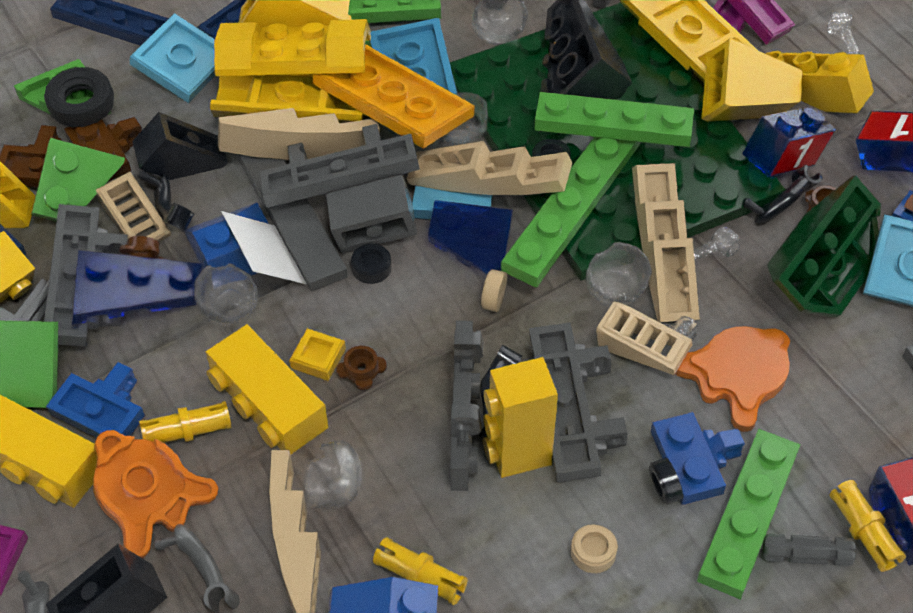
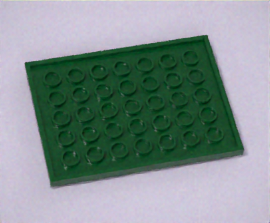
M621 3L592 12L624 62L632 81L625 94L617 100L694 108L690 147L641 142L562 252L580 281L643 256L632 168L636 165L675 163L678 200H684L687 238L752 213V210L745 208L742 204L745 198H750L752 202L762 208L766 203L771 202L786 190L775 175H771L770 169L730 120L705 121L702 119L704 88L689 70H686L638 24L639 20ZM546 29L450 62L457 96L475 105L474 117L471 119L493 151L525 146L532 157V150L538 142L546 139H556L564 142L570 148L573 166L594 138L592 136L535 130V117L541 92V81L547 78L548 69L543 66V57L549 53L550 43L545 40ZM552 193L523 196L535 214H537Z

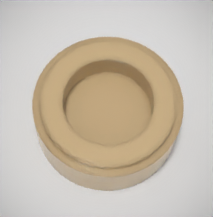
M494 269L488 272L481 297L483 309L494 312L499 311L505 294L507 272Z
M584 526L573 536L571 544L572 560L578 568L585 572H604L615 562L618 549L617 540L614 534L603 526Z

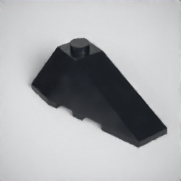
M556 0L547 9L545 40L550 43L549 53L543 57V66L548 69L547 78L541 81V92L612 100L621 98L632 84L624 62L585 0Z

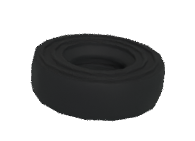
M75 67L62 71L50 80L45 89L44 100L51 117L58 123L69 127H85L97 123L108 115L113 108L114 92L107 76L99 70L89 67ZM89 90L93 92L92 98L79 104H71L65 101L67 96L76 91Z

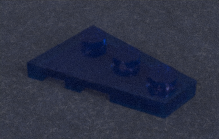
M78 250L72 325L87 323V317L108 314L109 319L125 317V311L146 308L151 312L199 305L202 295V263Z

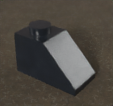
M158 112L132 141L139 169L144 170L148 174H155L161 177L165 174L169 180L220 169L228 163L225 152L219 151L218 135L161 112Z
M116 544L46 603L49 613H150L168 597L153 565L122 545Z

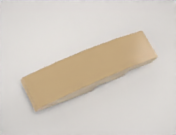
M294 108L218 118V148L222 152L259 158L289 160L287 146L302 142L307 158L311 159L366 145L362 127L373 124L378 125V123L374 119L339 123L335 113L298 118Z
M480 141L416 152L420 170L409 172L407 181L410 185L483 195H530L564 192L572 161L567 152L531 157L525 146L490 152L485 142Z
M675 163L636 165L632 168L636 210L648 283L657 321L699 320L693 238H687L684 200H678Z
M272 450L269 489L272 528L287 597L293 613H316L321 561L318 533L305 532L307 508L304 492L292 490L294 471L290 450Z

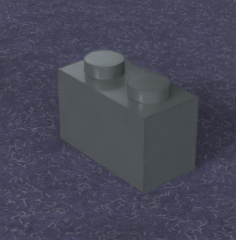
M403 174L326 193L330 228L341 253L354 251L366 244H381L418 234L412 198Z

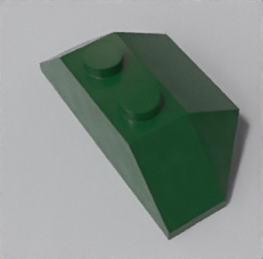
M856 175L850 177L809 210L767 264L773 282L800 312L834 318L841 316L867 278L879 234L877 217L881 214V203Z

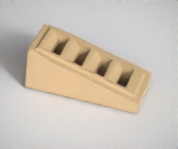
M131 172L96 189L98 201L122 234L128 235V238L136 236L153 225L157 231L146 237L160 242L171 236L170 230ZM129 195L133 197L119 206L115 205L116 202ZM137 205L140 206V209L125 217L122 216V213ZM145 215L149 218L133 228H130L128 225Z
M616 301L612 303L596 330L598 346L608 345L610 353L675 375L692 347V339ZM633 333L638 335L635 340L631 338ZM650 339L655 340L651 348L646 346ZM665 345L672 346L667 356L661 354Z

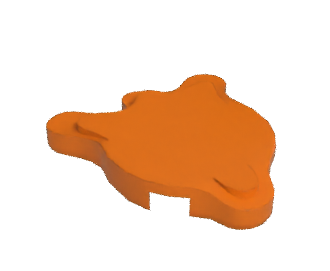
M741 326L725 329L714 336L702 349L688 352L675 374L681 378L695 381L699 386L700 395L704 402L712 404L720 399L727 400L730 403L733 427L739 431L748 432L755 427L758 408L761 404L774 398L784 387L789 374L790 362L787 350L790 345V339L786 333L775 328L760 329Z
M107 430L96 438L94 444L97 462L93 477V492L97 503L104 513L119 525L123 535V547L141 558H145L151 548L153 526L155 524H162L169 531L174 532L176 525H184L190 507L209 504L215 500L218 494V485L211 478L197 476L188 471L183 466L178 455L167 444L157 439H154V442L145 439H134L135 436H124L115 430Z

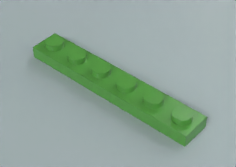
M594 137L571 167L565 191L553 192L501 261V271L507 272L508 275L537 288L641 142Z

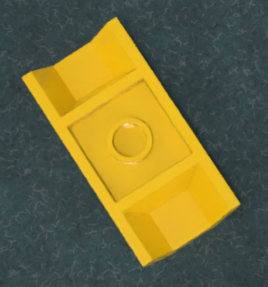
M620 0L621 4L639 20L638 24L686 70L692 69L694 74L704 83L707 54L729 38L756 49L705 0Z
M367 19L330 20L329 25H323L318 22L307 23L303 26H286L282 23H275L261 29L257 22L221 23L214 40L215 75L364 73L365 41L371 40L370 27Z
M313 74L219 76V89L216 100L211 99L210 110L214 117H228L294 108L298 118L335 113L339 123L361 121L365 117V114L314 85Z

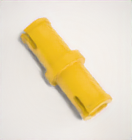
M226 401L188 411L186 407L177 408L178 413L139 421L143 439L153 442L154 439H157L163 443L183 438L185 442L193 441V436L232 428Z
M848 480L839 484L838 488L842 491L841 493L837 489H833L829 496L851 525L849 528L850 534L855 540H861L878 565L877 568L881 572H886L897 566L894 562L895 559L899 563L903 562L906 555L885 528L884 523L886 519L880 511L872 509L858 489L856 482Z
M388 537L380 542V546L384 547L385 551L376 549L373 556V563L375 565L382 566L407 580L438 585V596L447 600L452 605L457 604L461 599L456 592L458 590L464 593L468 582L466 577L434 563L433 556L425 552L417 554L393 542Z

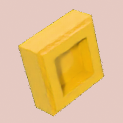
M307 328L289 360L291 369L329 381L346 350L345 341Z

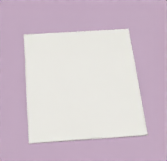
M221 211L253 272L307 284L274 225Z

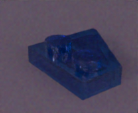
M435 200L428 232L429 242L444 252L454 254L456 259L467 267L474 266L486 275L492 269L501 271V261L506 256L508 250L513 210Z

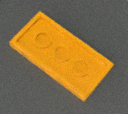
M366 44L364 73L313 74L314 85L401 136L411 134L413 143L423 149L474 117L475 105Z

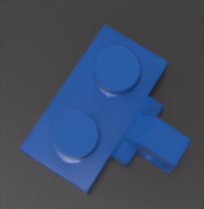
M119 362L116 363L104 381L98 379L96 382L91 383L71 373L46 405L50 415L96 438L107 430H115L124 436H131L139 425V421L145 417L142 407L130 402L132 398L130 392L137 383L133 370Z
M693 412L652 422L651 433L662 458L667 457L679 478L683 491V499L680 500L681 504L684 505L724 494L726 484L719 469L726 466V460L741 457V451L745 442L739 430L721 431L715 435L712 429L701 431Z

